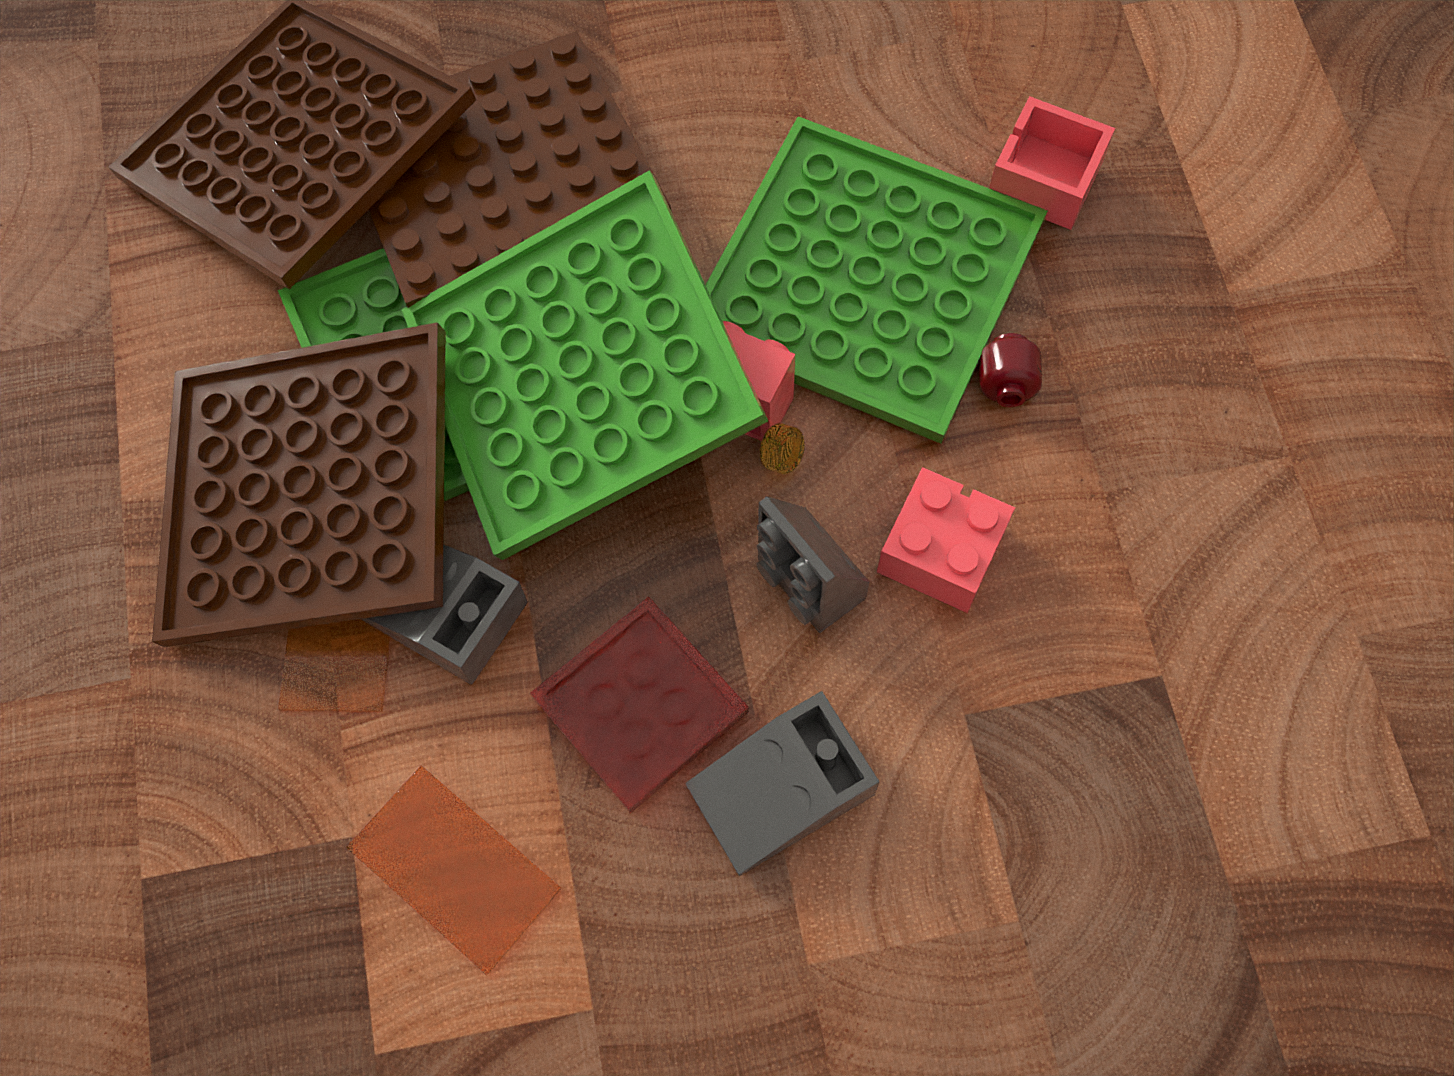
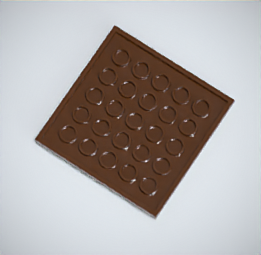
M286 0L118 157L109 168L119 180L284 287L290 289L476 101V97L470 86L307 1Z
M577 31L450 75L454 79L470 86L476 101L369 208L407 308L422 300L433 291L650 170L655 177ZM661 188V191H662V193H663V195H664V197H665V199H666V201H667V204H668V206H669V208H670V210H671V205H670V203H669L667 197L665 196V194H664V192H663V190H662V188Z
M438 322L175 371L152 635L153 643L162 647H170L443 607L446 331Z

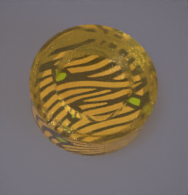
M777 423L768 429L760 446V459L766 469L781 474H788L799 465L805 449L804 436L801 430L783 423Z

